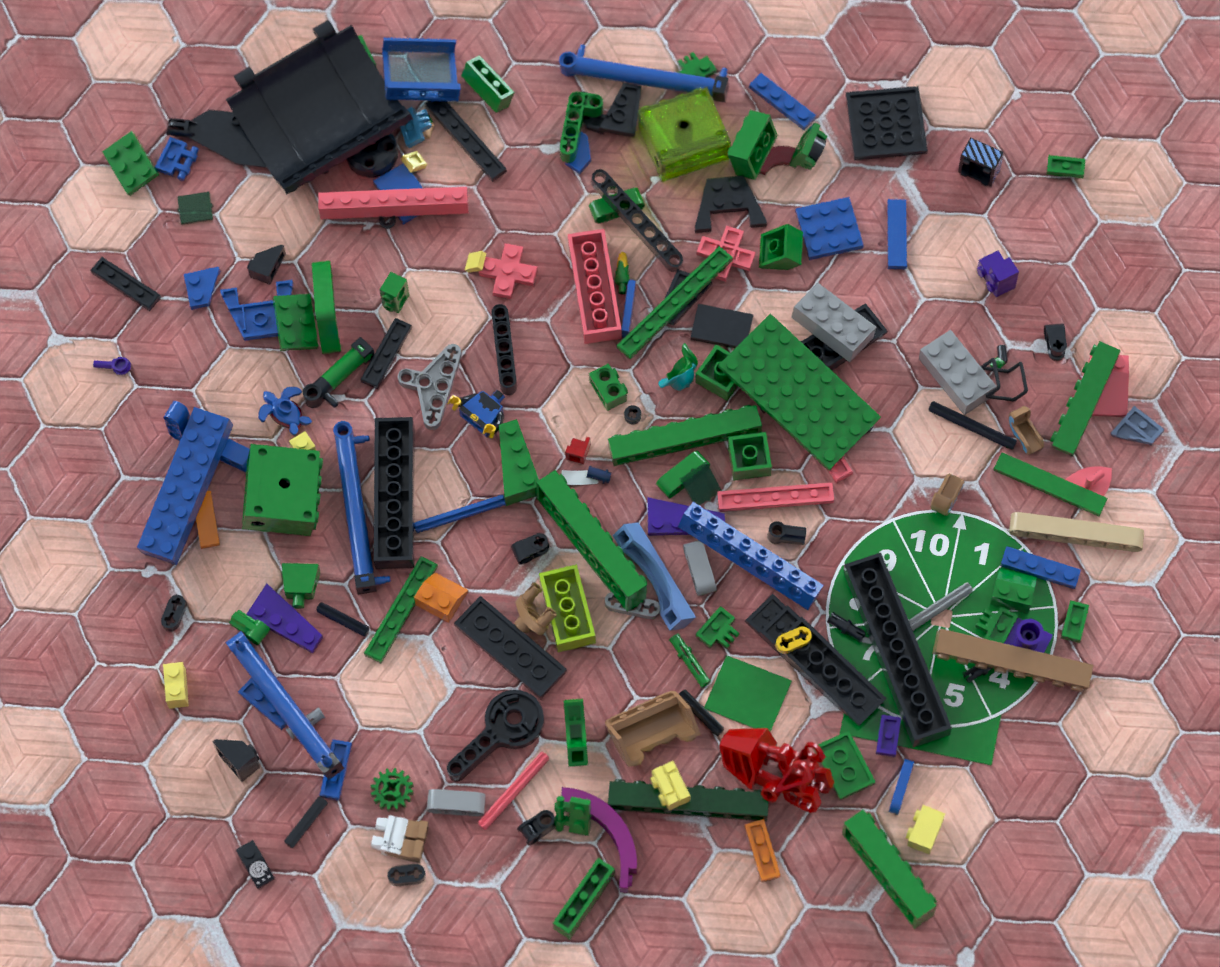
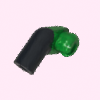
M1006 345L997 346L998 356L995 358L997 368H1002L1008 362Z

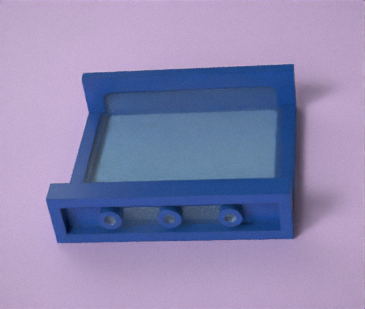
M383 38L382 57L386 100L459 101L461 88L460 84L457 83L456 40Z

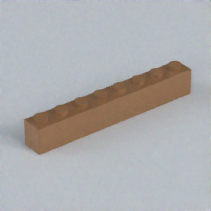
M945 629L937 631L932 653L937 655L938 659L949 660V658L956 659V663L968 665L969 662L976 664L975 667L980 669L994 668L995 672L1006 674L1007 671L1014 673L1013 676L1018 678L1028 676L1032 677L1033 681L1039 683L1049 681L1056 687L1066 685L1070 686L1071 690L1082 692L1089 688L1094 666L1093 664Z

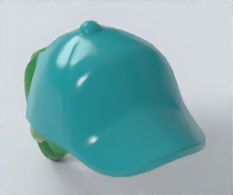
M686 343L682 345L683 357L675 363L672 371L666 374V378L658 382L660 388L670 385L673 389L681 391L689 388L693 382L694 370L698 366V360Z

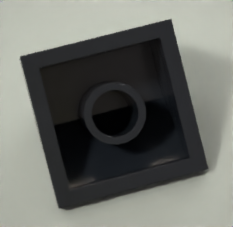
M215 739L212 741L217 754L241 782L260 768L258 762L260 758L251 744L247 746L244 741Z

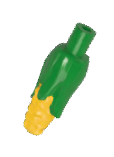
M625 252L619 253L615 271V284L619 286V294L621 295L626 294V286L630 280L629 265Z

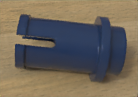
M589 466L586 478L602 481V484L610 482L612 472H608V469L605 471Z

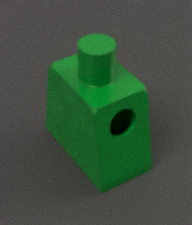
M282 563L285 596L287 599H293V608L303 609L305 599H314L320 577L319 564Z

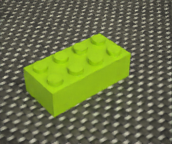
M577 564L539 573L546 608H552L557 614L551 621V627L558 652L595 644L596 636Z

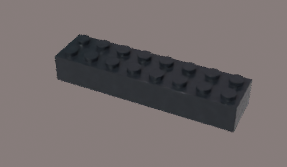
M413 417L375 418L374 564L376 569L414 568Z

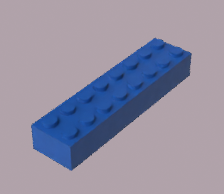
M196 407L193 408L137 545V549L141 553L174 565L178 564L233 428V423L229 418Z

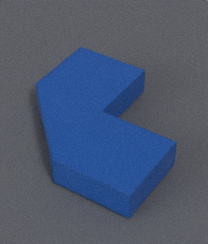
M582 131L576 159L571 163H565V165L578 174H581L591 162L588 136Z

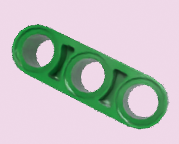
M638 188L624 191L641 210L645 207ZM603 198L594 200L589 204V209L597 224L619 218V215ZM624 203L620 205V208L628 210L629 206Z
M696 450L660 477L656 485L670 499L709 469L710 463Z

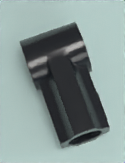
M775 521L769 526L767 538L773 544L784 542L804 545L806 527L784 525L782 522ZM778 530L781 532V534L774 535L772 531Z

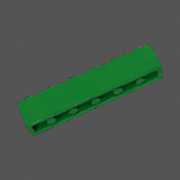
M1099 341L1098 345H1093L1090 352L1092 358L1090 362L1085 363L1082 369L1084 376L1082 380H1077L1074 387L1076 393L1074 397L1070 396L1066 407L1069 409L1066 415H1061L1058 422L1061 426L1058 432L1054 431L1050 441L1053 442L1052 448L1074 456L1117 362L1120 349Z

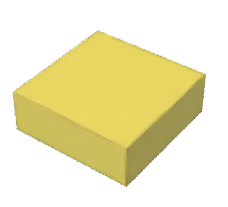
M418 151L405 154L401 158L410 173L425 169L427 163Z
M483 251L469 253L465 270L469 273L482 270L486 253Z

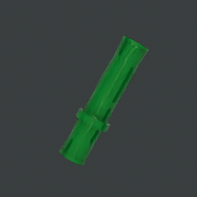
M679 633L672 636L669 641L677 651V656L684 661L700 687L704 688L709 685L711 680L692 654L691 647L686 645Z

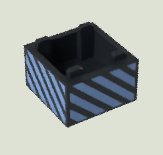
M970 137L961 154L958 173L963 177H970L981 182V185L992 187L1001 170L1004 152Z

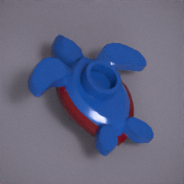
M285 388L279 399L271 392H263V399L267 404L262 405L259 409L258 418L261 422H265L267 416L270 415L277 424L289 428L290 433L294 436L302 425L306 426L312 422L309 417L302 416L300 407L297 403L290 400L292 397L302 393L300 388Z

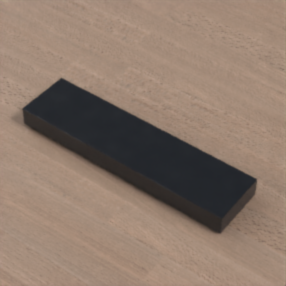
M101 257L91 269L92 274L148 311H151L161 299L160 294L104 257Z
M397 318L394 319L361 377L362 383L378 390L412 329L411 324Z

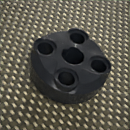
M392 133L380 138L374 144L347 158L346 161L349 167L356 174L367 178H375L386 174L395 166L398 159L396 139Z

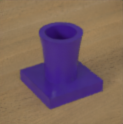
M1017 618L1004 644L1045 653L1053 635L1044 631L1043 626L1034 619L1022 620Z

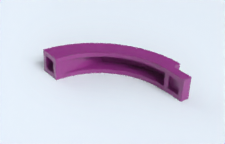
M562 787L561 796L564 797L565 802H570L571 797L591 800V820L599 824L610 835L620 856V893H628V887H632L633 875L629 874H637V857L633 838L626 824L618 813L600 798L582 790Z

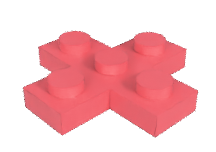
M726 226L721 241L702 236L697 249L698 256L707 258L720 246L733 257V261L715 279L726 282L732 266L750 271L756 252L739 247L744 231Z
M505 243L501 260L490 257L485 258L483 269L479 271V276L496 279L493 296L511 299L515 283L534 286L537 266L520 263L523 254L522 246Z

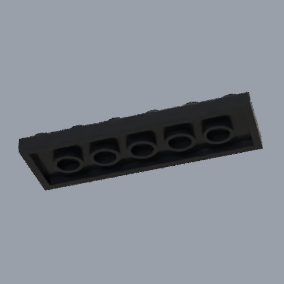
M481 596L454 622L456 628L540 699L567 672V669L524 632L519 630L516 625Z

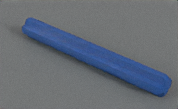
M499 495L414 523V529L416 533H420L506 505L505 497Z

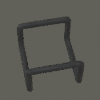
M991 358L981 365L983 370L994 371L997 385L995 389L986 394V398L1014 402L1027 394L1028 387L1022 362H1018L1010 369L997 368L996 359ZM993 363V367H986L989 364ZM1020 366L1024 391L1014 398L993 395L1001 387L998 372L1010 373Z

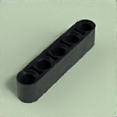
M497 304L492 308L491 313L500 389L503 394L512 395L517 390L509 313L505 305ZM498 314H503V315H504V316L501 317V318H500V317H496ZM500 331H506V333L503 335L498 334V332ZM502 348H508V350L505 352L500 351V349ZM504 365H510L507 369L502 368ZM506 382H512V383H513V384L510 385V386L504 385V383H506Z

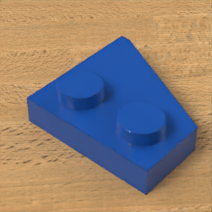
M219 267L184 274L191 310L210 306L211 296L216 287L217 277L220 274Z

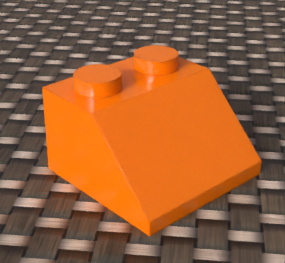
M434 573L423 582L414 596L415 605L449 623L469 590Z

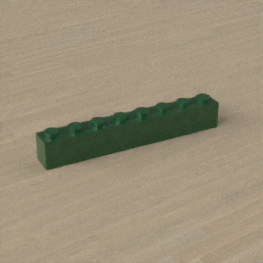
M615 779L609 783L608 805L618 811L751 821L764 819L767 822L769 801L762 797V790L758 789L750 792L742 788L725 790L724 787L709 789L702 785L686 787L690 794V801L672 810H668L667 806H662L659 800V789H654L652 784H646L644 781L629 783L622 779Z

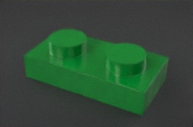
M1048 155L1046 175L1084 178L1085 159Z
M1070 600L1061 635L1062 639L1080 643L1089 605Z

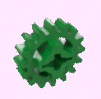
M386 768L385 774L378 772L380 778L374 777L373 781L375 784L370 786L374 790L371 792V796L375 798L374 803H380V809L387 806L388 812L391 811L392 807H395V810L398 811V806L400 805L405 808V801L411 802L409 795H414V791L410 789L414 787L413 782H409L410 776L404 777V771L402 770L400 773H397L396 768L393 769V772ZM383 784V789L379 793V788ZM392 787V789H395L396 791H395V792H392L391 790L389 791V788ZM404 787H405V793H404V795L402 796V795H401V791H402V790L404 789Z

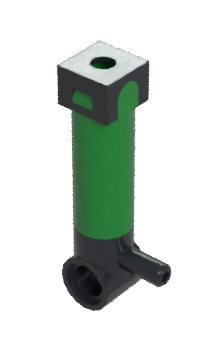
M359 337L344 356L314 383L304 387L303 397L305 404L310 408H317L325 399L333 408L337 407L339 402L330 393L363 363L366 365L373 358L374 349L363 338ZM311 394H317L314 398L309 397Z

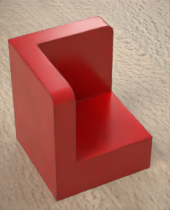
M586 437L585 441L573 438L570 446L567 445L565 451L566 460L584 464L591 445L590 437Z

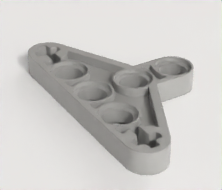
M456 344L448 345L422 372L402 369L398 373V382L402 387L418 391L424 425L429 430L439 428L462 357L461 349ZM455 350L456 354L453 355L452 362L450 361V353ZM450 366L453 368V371L450 374H445L443 368ZM409 374L412 379L409 382H403L401 377ZM422 379L430 381L427 386H421L419 382ZM440 383L448 385V388L444 391H440L437 387ZM435 400L443 402L442 406L438 408L434 407L432 403ZM433 412H434V413H435V421H433V423L430 424V423H429V420L432 419Z

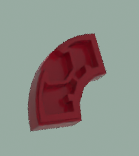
M790 146L772 147L759 173L766 175L775 166H789L796 148Z

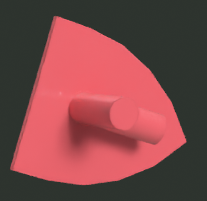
M1102 466L1087 467L1073 473L1065 480L1104 496L1110 486L1112 468Z

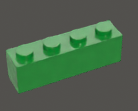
M597 858L552 924L555 931L569 940L572 938L615 876V868Z

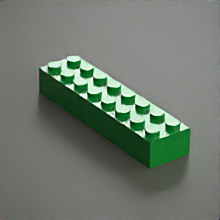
M554 470L536 482V499L628 613V611L634 609L646 599L647 580L642 574L639 575L633 562L625 558L622 548L613 543L610 533L608 531L605 532L601 528L598 518H593L589 513L588 506L585 503H581L577 492L573 488H569L565 477L562 474L559 475Z

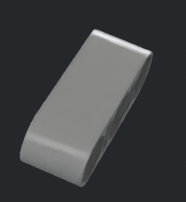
M699 540L683 544L684 554L697 596L716 592V583L704 544Z
M431 789L428 791L427 811L436 814L483 816L486 795L480 792Z

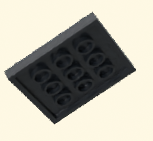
M919 86L846 92L854 160L927 154L928 149Z

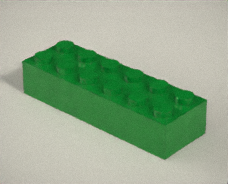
M863 809L844 822L842 835L911 926L916 929L934 916L937 906L935 903L937 901L931 893H927L923 888L924 883L918 876L915 877L913 875L910 864L900 858V852L894 844L890 845L887 841L886 833L882 829L877 828L874 824L876 821L870 813H866Z

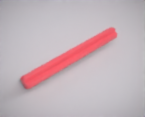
M540 752L478 821V825L482 829L486 830L549 761L547 754Z

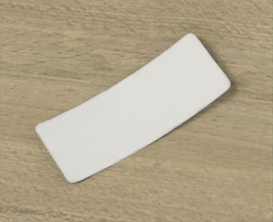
M588 470L561 471L567 481V485L598 484V480L586 478Z

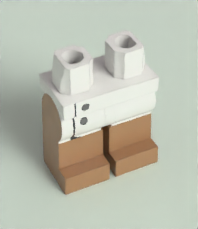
M389 815L388 819L377 818L375 829L385 833L384 838L373 836L371 848L381 851L382 855L421 863L429 829L428 821L420 820L419 822Z

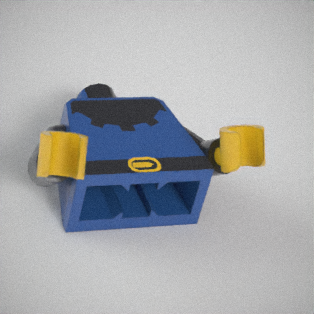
M496 390L491 396L484 391L464 397L451 396L447 403L448 405L453 404L452 410L454 411L460 407V417L486 437L493 438L494 434L499 431V425L504 422L503 406L499 403L505 396L499 390Z

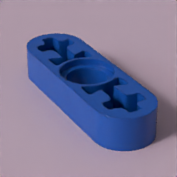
M904 759L889 808L890 813L899 814L914 761Z

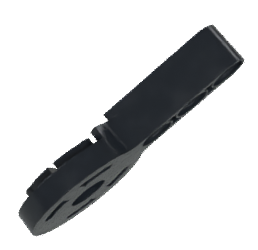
M508 690L494 697L485 712V730L448 762V777L454 782H459L497 748L520 749L535 742L544 727V713L539 701L533 695L521 690ZM511 713H519L522 716V720L518 724H510L507 721V717ZM483 741L490 742L488 747L480 746ZM474 754L476 757L473 760H467L466 756ZM454 767L461 768V771L457 774L451 772Z

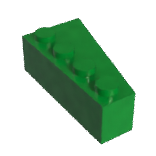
M517 419L500 424L499 434L505 504L508 506L536 497V482L539 481Z

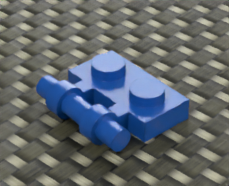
M170 137L155 169L169 176H173L174 172L178 171L177 178L184 181L191 171L192 163L198 157L199 149L193 146L191 151L186 150L188 147L186 142ZM182 157L186 158L183 165L179 163Z

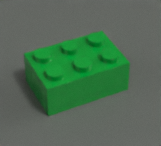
M750 110L749 114L744 118L740 131L736 133L733 145L728 149V157L736 175H744L745 178L756 180L778 137L770 115Z

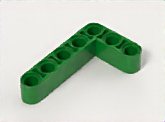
M331 261L313 262L312 276L315 314L322 354L341 352L335 312Z

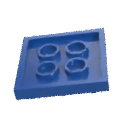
M850 197L796 208L795 212L800 230L803 231V240L809 260L863 249L864 245Z

